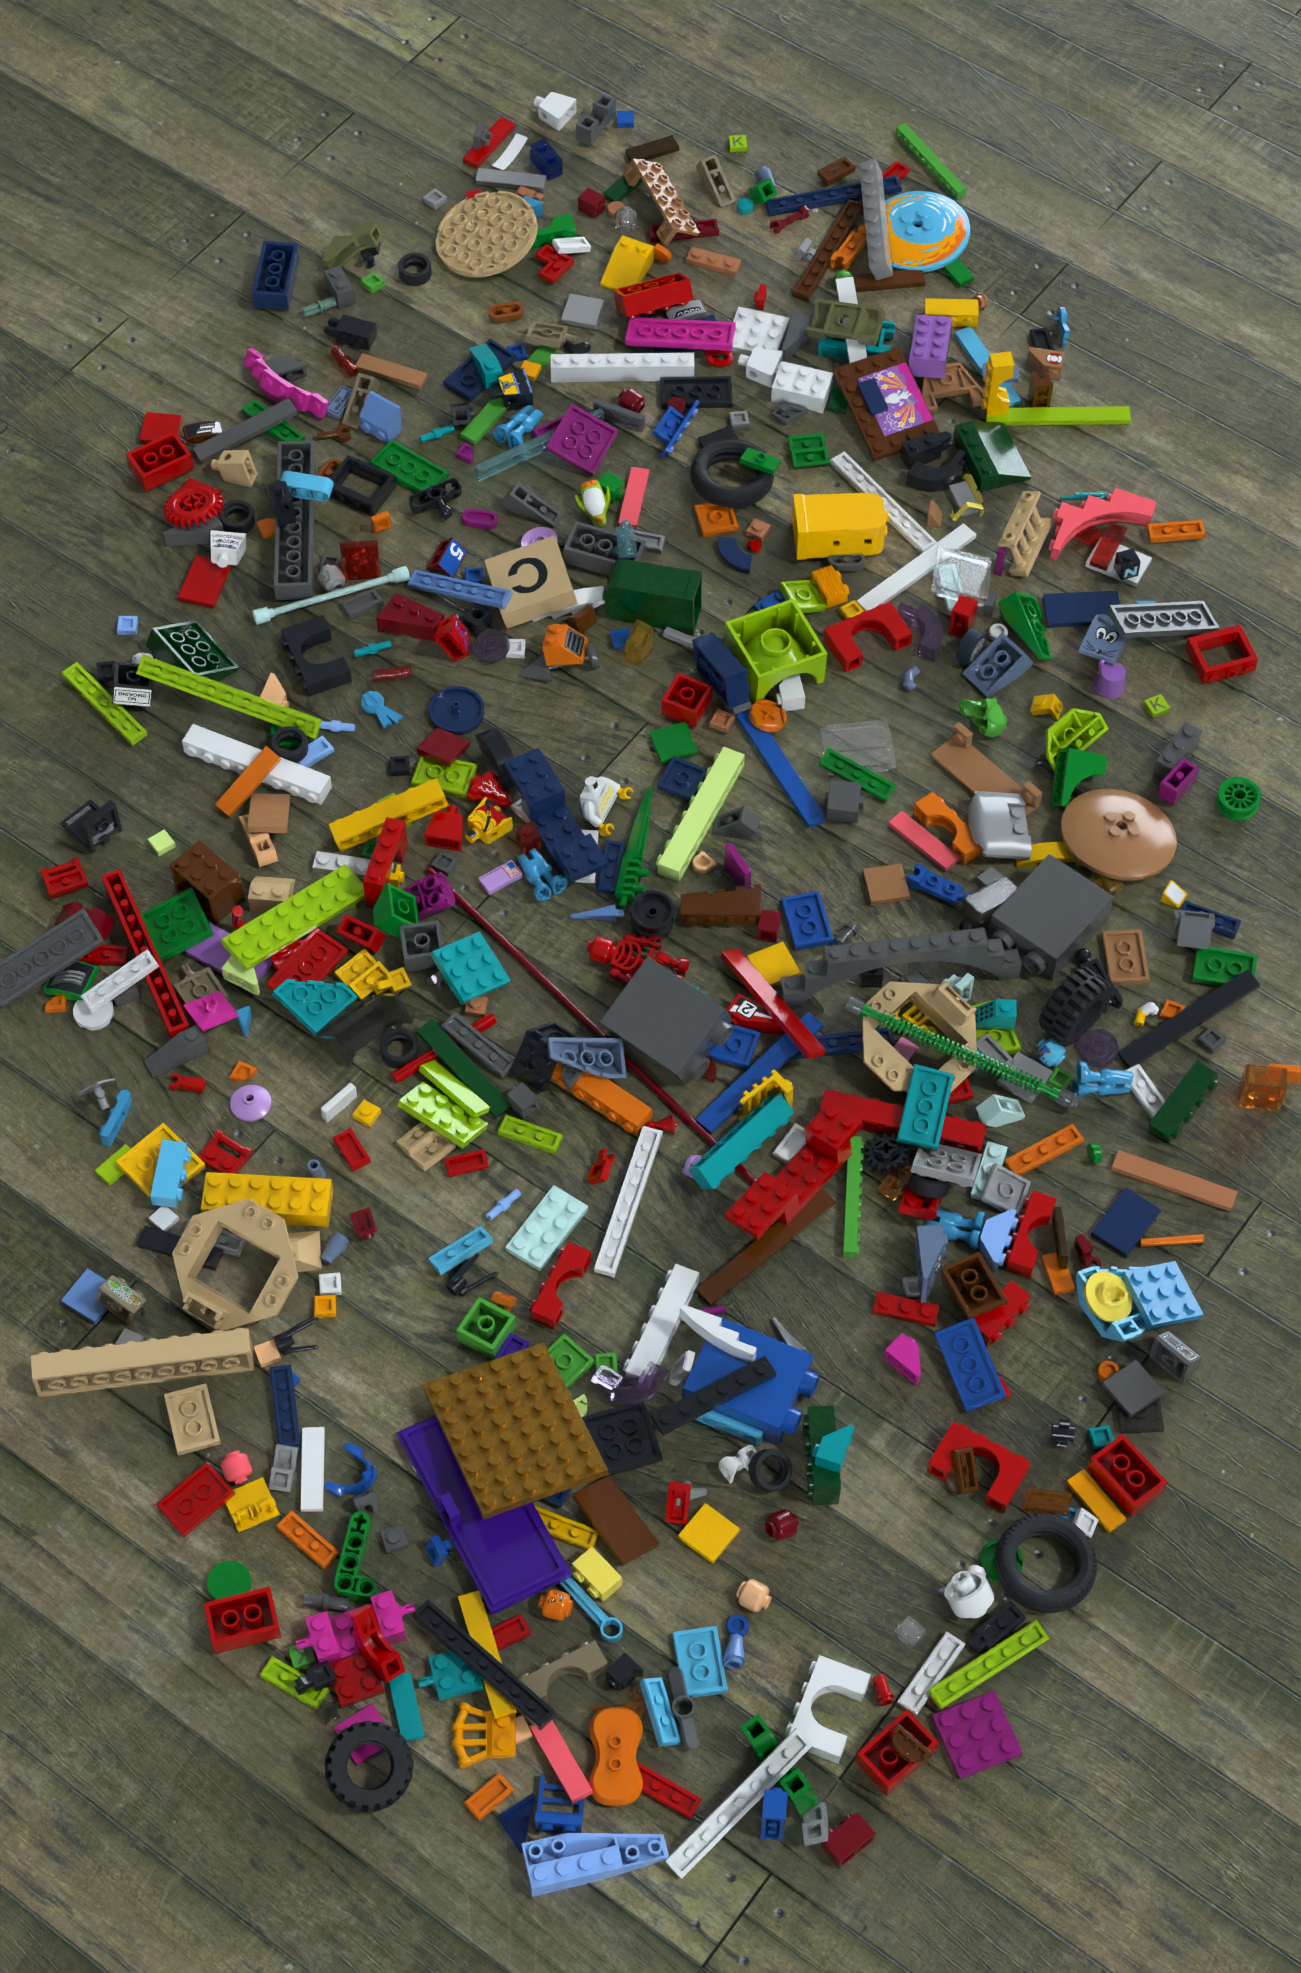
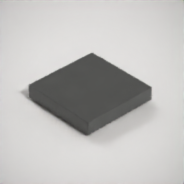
M1137 1360L1108 1378L1102 1384L1129 1417H1132L1164 1394L1162 1388Z

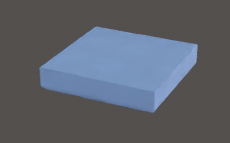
M86 1269L61 1300L62 1304L96 1325L107 1311L105 1307L95 1301L100 1286L106 1280L91 1270Z

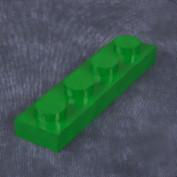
M253 399L242 408V414L251 418L268 408L256 399ZM285 421L266 431L278 441H306L303 434Z
M831 748L827 749L818 765L845 781L862 783L861 790L885 803L896 787V784Z

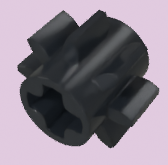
M1059 1419L1058 1424L1052 1425L1051 1440H1056L1057 1446L1067 1447L1068 1442H1074L1075 1426L1070 1425V1420Z

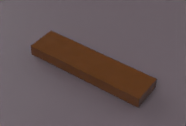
M923 270L893 271V276L877 281L873 273L853 275L856 292L925 286Z

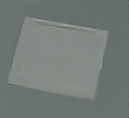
M938 545L931 594L955 601L962 594L978 600L977 607L985 609L992 559Z
M875 720L828 725L826 728H820L823 754H825L828 748H831L874 773L897 770L888 721ZM827 771L828 777H837L833 773Z

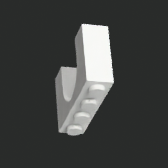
M819 1655L817 1662L813 1661L808 1673L811 1675L810 1681L804 1682L801 1690V1695H804L801 1703L797 1702L793 1715L796 1717L793 1723H788L785 1736H788L795 1728H798L813 1744L807 1751L808 1753L839 1764L846 1746L847 1736L821 1726L814 1719L811 1706L818 1697L826 1693H838L862 1702L871 1674Z

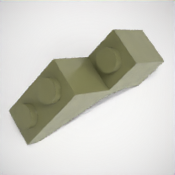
M358 223L352 235L334 236L322 259L325 268L328 270L337 266L342 267L358 252L367 248L377 247L383 236L377 223Z

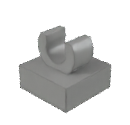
M806 237L793 259L799 262L803 256L806 261L810 262L816 252L814 248L809 247L812 242Z

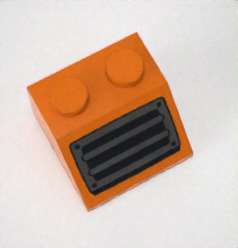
M567 624L548 625L542 647L546 666L584 664L588 638Z

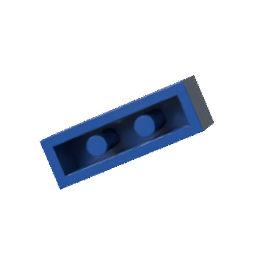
M781 1788L764 1789L760 1829L761 1839L783 1841L788 1792H783Z

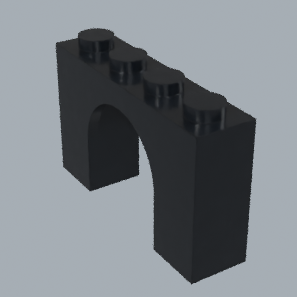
M324 615L281 629L282 637L279 638L283 649H287V658L289 662H293L294 673L296 677L300 676L301 688L303 691H307L309 697L352 682L351 671L344 657L323 664H313L303 658L304 653L309 648L332 640L330 627Z

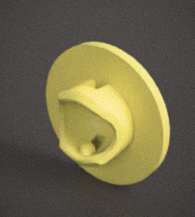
M1103 1271L1093 1274L1086 1281L1084 1287L1085 1300L1090 1310L1098 1318L1112 1323L1124 1319L1130 1314L1133 1304L1132 1296L1121 1278L1113 1273Z

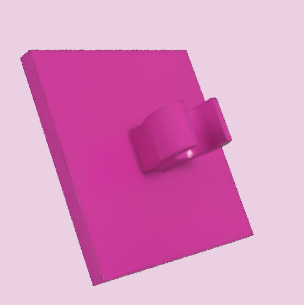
M220 990L183 1005L202 1032L239 1017Z
M372 1703L336 1725L333 1729L339 1735L342 1730L357 1722L361 1723L371 1720L372 1722H385ZM366 1744L356 1748L350 1755L356 1765H359L383 1749L376 1745Z

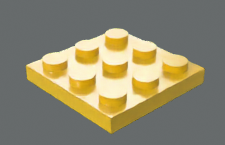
M164 1122L116 1161V1165L150 1199L162 1140L183 1142ZM189 1147L188 1151H191L190 1163H186L185 1170H187L186 1182L205 1168V1163Z

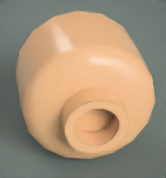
M750 1579L747 1582L743 1581L736 1594V1597L739 1598V1604L755 1613L759 1612L762 1608L766 1609L771 1601L769 1588L754 1579Z

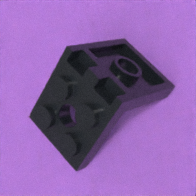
M90 799L61 822L62 827L92 854L96 852L95 847L102 842L105 845L110 841V835L117 830L120 833L122 831L117 806L112 800L100 808Z
M555 1021L526 1031L510 1070L540 1092L546 1091L558 1061L549 1059L547 1038H579ZM533 1059L537 1062V1069L534 1068L532 1065Z

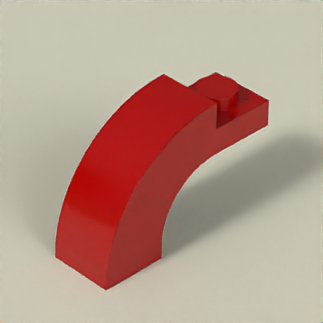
M366 1604L349 1614L354 1629L351 1631V1634L360 1653L371 1669L386 1683L404 1673L405 1669L400 1654L384 1638L373 1607Z

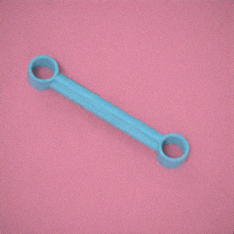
M572 1577L559 1583L598 1625L600 1636L604 1642L614 1644L621 1639L623 1632L622 1623L616 1618H608ZM607 1625H615L619 1628V1633L616 1636L610 1637L604 1633L603 1629Z

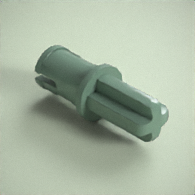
M331 296L321 301L316 300V303L303 307L302 314L304 317H310L317 313L322 314L323 311L337 307L336 299L334 296Z

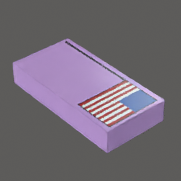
M510 860L478 879L488 895H491L523 876L515 863Z

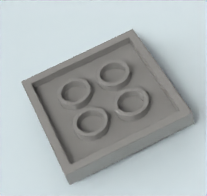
M939 1144L937 1152L919 1147L911 1172L916 1173L920 1177L928 1176L936 1178L941 1182L949 1181L957 1183V1185L962 1187H973L982 1154Z

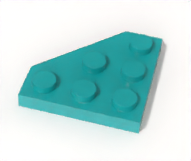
M287 979L272 992V995L314 1036L358 998L345 983L341 982L328 984L324 983V981L307 980V982H297L295 979Z

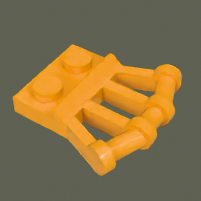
M460 1702L458 1707L459 1713L455 1723L452 1724V1731L454 1732L452 1747L458 1756L459 1768H466L485 1759L516 1758V1713L494 1719L492 1710L486 1712L474 1708L467 1703ZM468 1714L486 1720V1723L464 1724ZM463 1732H486V1739H463ZM486 1747L485 1751L470 1757L467 1756L464 1749Z

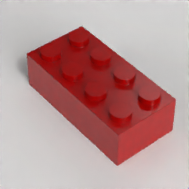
M680 272L613 289L617 311L628 318L638 317V314L641 313L651 314L660 308L662 310L670 309L675 304L686 305L688 301L693 300L690 279Z

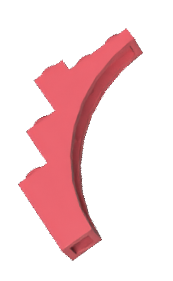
M1118 488L1114 489L1113 495H1108L1106 501L1088 495L1086 502L1082 501L1080 508L1062 502L1060 509L1056 508L1053 519H1056L1054 535L1057 537L1056 540H1051L1048 549L1051 551L1050 558L1057 560L1062 549L1072 538L1092 526L1111 522H1129L1147 526L1151 521L1157 502Z

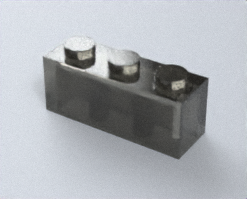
M1007 877L995 880L989 886L980 888L976 893L967 895L962 900L959 912L972 925L977 927L990 920L994 912L1008 899L1017 887Z

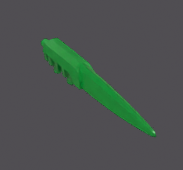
M653 785L648 787L629 836L625 855L622 859L615 891V898L619 901L620 908H626L627 902H633L638 893L646 891L645 886H639L638 880L641 877H649V869H643L642 864L651 814Z

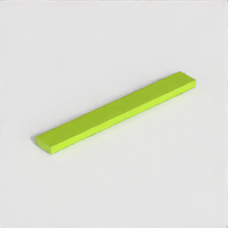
M1129 406L1009 408L1008 414L988 417L985 412L986 422L1000 423L1005 426L1131 423Z

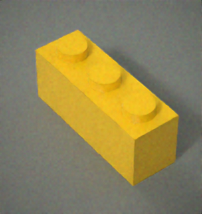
M925 298L924 315L952 317V327L971 326L972 328H977L979 317L978 300Z

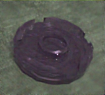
M488 629L478 635L476 641L474 640L472 649L478 660L485 663H493L507 655L510 649V641L506 633L498 629Z
M1089 1030L1079 1040L1078 1053L1081 1059L1091 1066H1108L1115 1061L1118 1055V1041L1114 1035L1106 1030Z

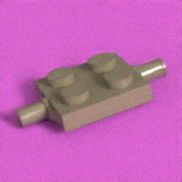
M533 321L532 325L528 327L517 326V333L526 334L525 342L535 346L544 345L556 349L560 348L565 341L575 343L577 341V335L568 334V327L537 321Z
M189 964L181 967L186 977L174 984V989L184 1004L219 990L229 1000L227 993L210 967L197 972H193Z

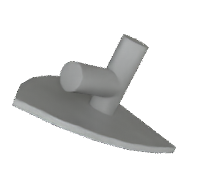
M115 1078L96 1082L78 1092L77 1097L94 1091L101 1110L108 1109L110 1107L102 1088L117 1081Z

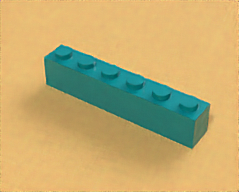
M776 1093L766 1097L688 1169L701 1189L713 1190L722 1183L721 1180L724 1177L731 1175L738 1164L744 1163L749 1158L748 1155L751 1152L758 1150L765 1139L772 1137L778 1127L785 1125L789 1121V1117L794 1112L783 1095Z

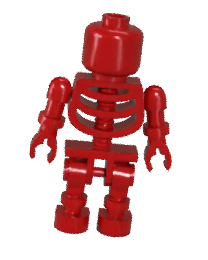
M625 934L623 940H619L617 946H615L613 940L597 936L593 941H589L586 949L591 961L604 965L611 961L609 976L616 981H622L625 986L632 979V974L637 970L638 966H641L645 959H641V947L648 946L650 951L647 957H650L663 967L677 968V974L675 975L681 979L687 974L690 964L689 959L681 958L678 961V958L673 957L672 959L665 952L659 951L661 950V945L654 944L655 942L662 943L663 938L659 936L646 938L644 935L637 937L634 934ZM633 951L637 953L636 957L632 955Z

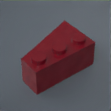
M396 592L376 618L377 631L380 633H384V631L394 632L398 636H401V634L412 635V638L435 641L433 638L438 623L445 619L444 614Z

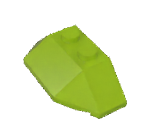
M1071 708L1046 730V758L1054 772L1058 748H1073L1084 751L1109 729L1100 713Z

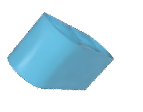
M284 471L280 478V481H286L291 497L320 502L329 500L334 486L333 481L327 477L292 471Z

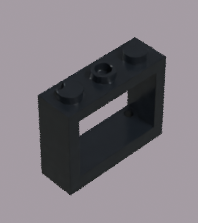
M347 455L330 478L334 483L330 495L331 499L370 516L377 514L396 488L394 474ZM350 473H353L381 485L382 488L372 499L344 487L342 484Z

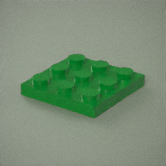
M192 887L140 914L161 963L215 935Z

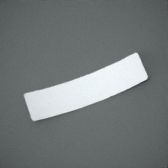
M516 133L507 149L492 166L501 170L506 169L518 155L528 138Z

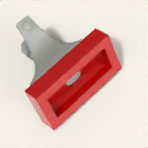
M688 1480L683 1483L670 1481L665 1522L687 1525L690 1501L707 1495V1489L692 1488V1484Z

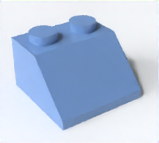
M370 391L359 415L360 428L364 432L372 434L380 441L388 443L391 439L394 440L402 431L400 406Z

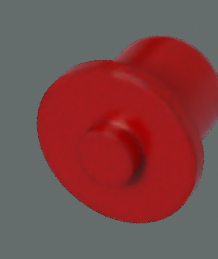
M758 539L749 540L747 546L753 552H758L762 547V543Z

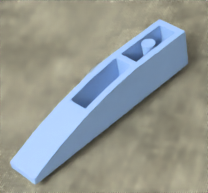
M565 1833L522 1843L526 1874L532 1897L600 1881L669 1858L664 1834Z

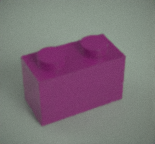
M1183 758L1161 781L1158 796L1174 806L1196 782L1199 767Z

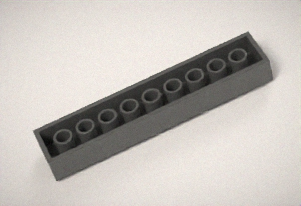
M314 440L278 441L277 481H280L284 471L316 475ZM292 497L296 522L278 527L276 522L274 562L276 600L309 599L314 595V500ZM282 505V506L280 507V510H281V511H285V510H286L285 506Z

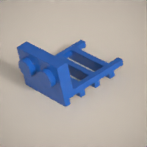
M540 1774L537 1812H535L534 1821L535 1831L562 1834L582 1833L585 1798L572 1804L570 1799L543 1797L544 1791L566 1792L562 1785L544 1784L545 1774ZM542 1804L579 1807V1813L542 1811Z

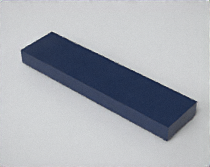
M291 1364L269 1367L278 1444L301 1448Z

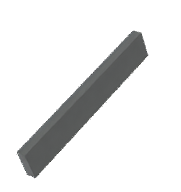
M287 398L193 447V450L201 464L219 456L224 450H230L297 415V410L291 400Z

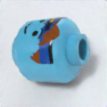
M1043 1038L1036 1045L1038 1048L1036 1057L1046 1067L1053 1066L1055 1068L1066 1058L1064 1055L1066 1049L1054 1038L1048 1040Z

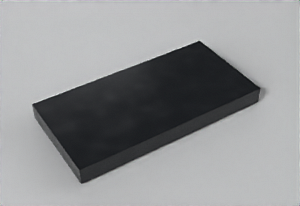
M731 376L660 378L661 409H667V403L673 397L682 398L685 402V409H689L696 400L699 401L696 408H733Z

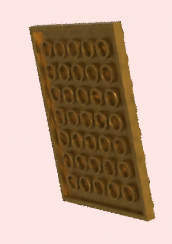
M544 1342L423 1384V1390L483 1520L608 1475V1469Z

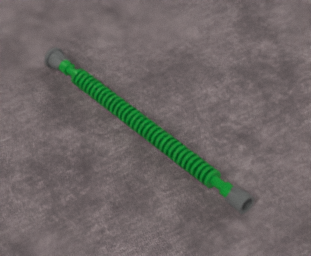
M852 995L847 1000L844 1010L849 1013L876 1019L879 1021V1026L883 1022L882 1027L885 1028L888 1025V1030L893 1027V1032L898 1029V1034L903 1031L902 1036L904 1037L908 1033L907 1038L910 1039L912 1035V1040L915 1041L917 1037L916 1042L920 1043L922 1040L921 1044L923 1045L927 1042V1047L932 1044V1049L937 1046L936 1051L942 1048L941 1053L943 1054L947 1050L946 1055L949 1056L951 1052V1057L954 1058L956 1054L955 1059L959 1060L961 1057V1062H964L966 1059V1064H969L971 1061L970 1065L974 1066L976 1063L975 1068L977 1069L981 1065L980 1070L983 1071L986 1068L985 1072L988 1073L990 1069L991 1075L995 1072V1076L998 1077L1000 1074V1079H1003L1005 1076V1081H1008L1010 1078L1009 1083H1013L1015 1080L1014 1085L1016 1086L1020 1082L1019 1087L1022 1088L1025 1085V1090L1030 1087V1092L1035 1089L1034 1094H1037L1038 1091L1049 1095V1098L1056 1100L1055 1103L1066 1107L1068 1111L1071 1108L1076 1109L1080 1098L1077 1097L1078 1092L1076 1091L1073 1093L1064 1088L1059 1089L1054 1086L1051 1088L1042 1084L1043 1079L1041 1078L1039 1081H1037L1038 1077L1036 1076L1032 1079V1074L1027 1077V1072L1022 1075L1023 1070L1017 1073L1018 1068H1015L1013 1071L1014 1066H1010L1008 1069L1009 1064L1007 1063L1003 1067L1004 1062L1001 1061L998 1064V1059L993 1062V1057L988 1060L989 1055L983 1058L984 1053L978 1056L979 1051L976 1050L974 1054L975 1049L971 1048L969 1052L970 1047L967 1046L964 1049L965 1045L963 1044L959 1047V1042L954 1045V1040L949 1043L950 1038L944 1041L945 1036L942 1035L940 1039V1034L937 1033L935 1037L934 1031L930 1035L931 1030L927 1029L925 1032V1027L920 1030V1025L915 1028V1023L910 1026L911 1021L909 1020L905 1024L906 1019L903 1018L901 1022V1017L898 1016L896 1020L895 1014L890 1017L892 1014L890 1012L888 1015H885L886 1010L883 1013L871 1009L872 1006L865 1004V1001Z

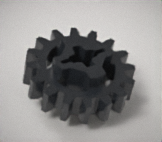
M884 1133L882 1138L876 1135V1140L870 1139V1145L865 1146L866 1152H864L867 1167L871 1166L872 1172L878 1169L879 1175L883 1171H886L887 1175H890V1171L898 1173V1168L904 1169V1163L909 1162L908 1156H910L907 1144L896 1141L895 1134L887 1137V1134Z

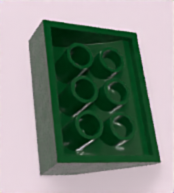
M969 421L955 425L953 440L958 450L961 449L966 452V466L980 493L1031 479V475L1004 424Z
M197 620L152 628L145 645L159 661L217 682L239 670V666Z

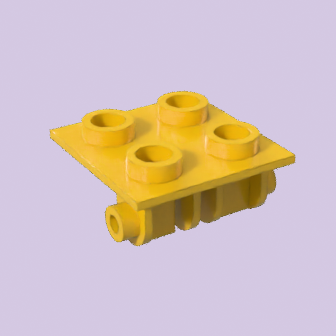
M263 1477L234 1489L235 1495L226 1502L239 1533L280 1515L275 1500L272 1498Z

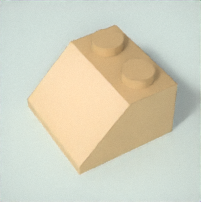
M256 876L251 881L248 902L250 911L265 913L292 897L295 879Z

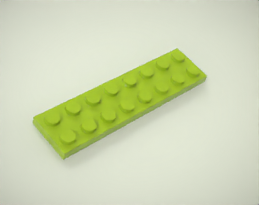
M344 864L222 938L221 944L244 970L248 971L365 898L363 883Z

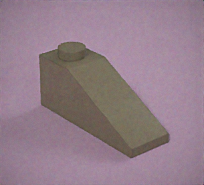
M716 154L701 159L696 165L697 171L703 184L718 206L722 208L735 203V197Z
M358 373L341 424L355 429L360 428L359 415L370 391L377 393L380 382L375 377Z

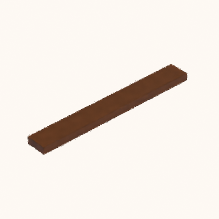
M848 199L793 290V297L809 302L830 267V258L841 247L863 212L862 203Z
M821 1187L788 1225L782 1221L776 1223L759 1240L757 1239L702 1284L697 1289V1293L710 1307L831 1208L835 1204V1200Z

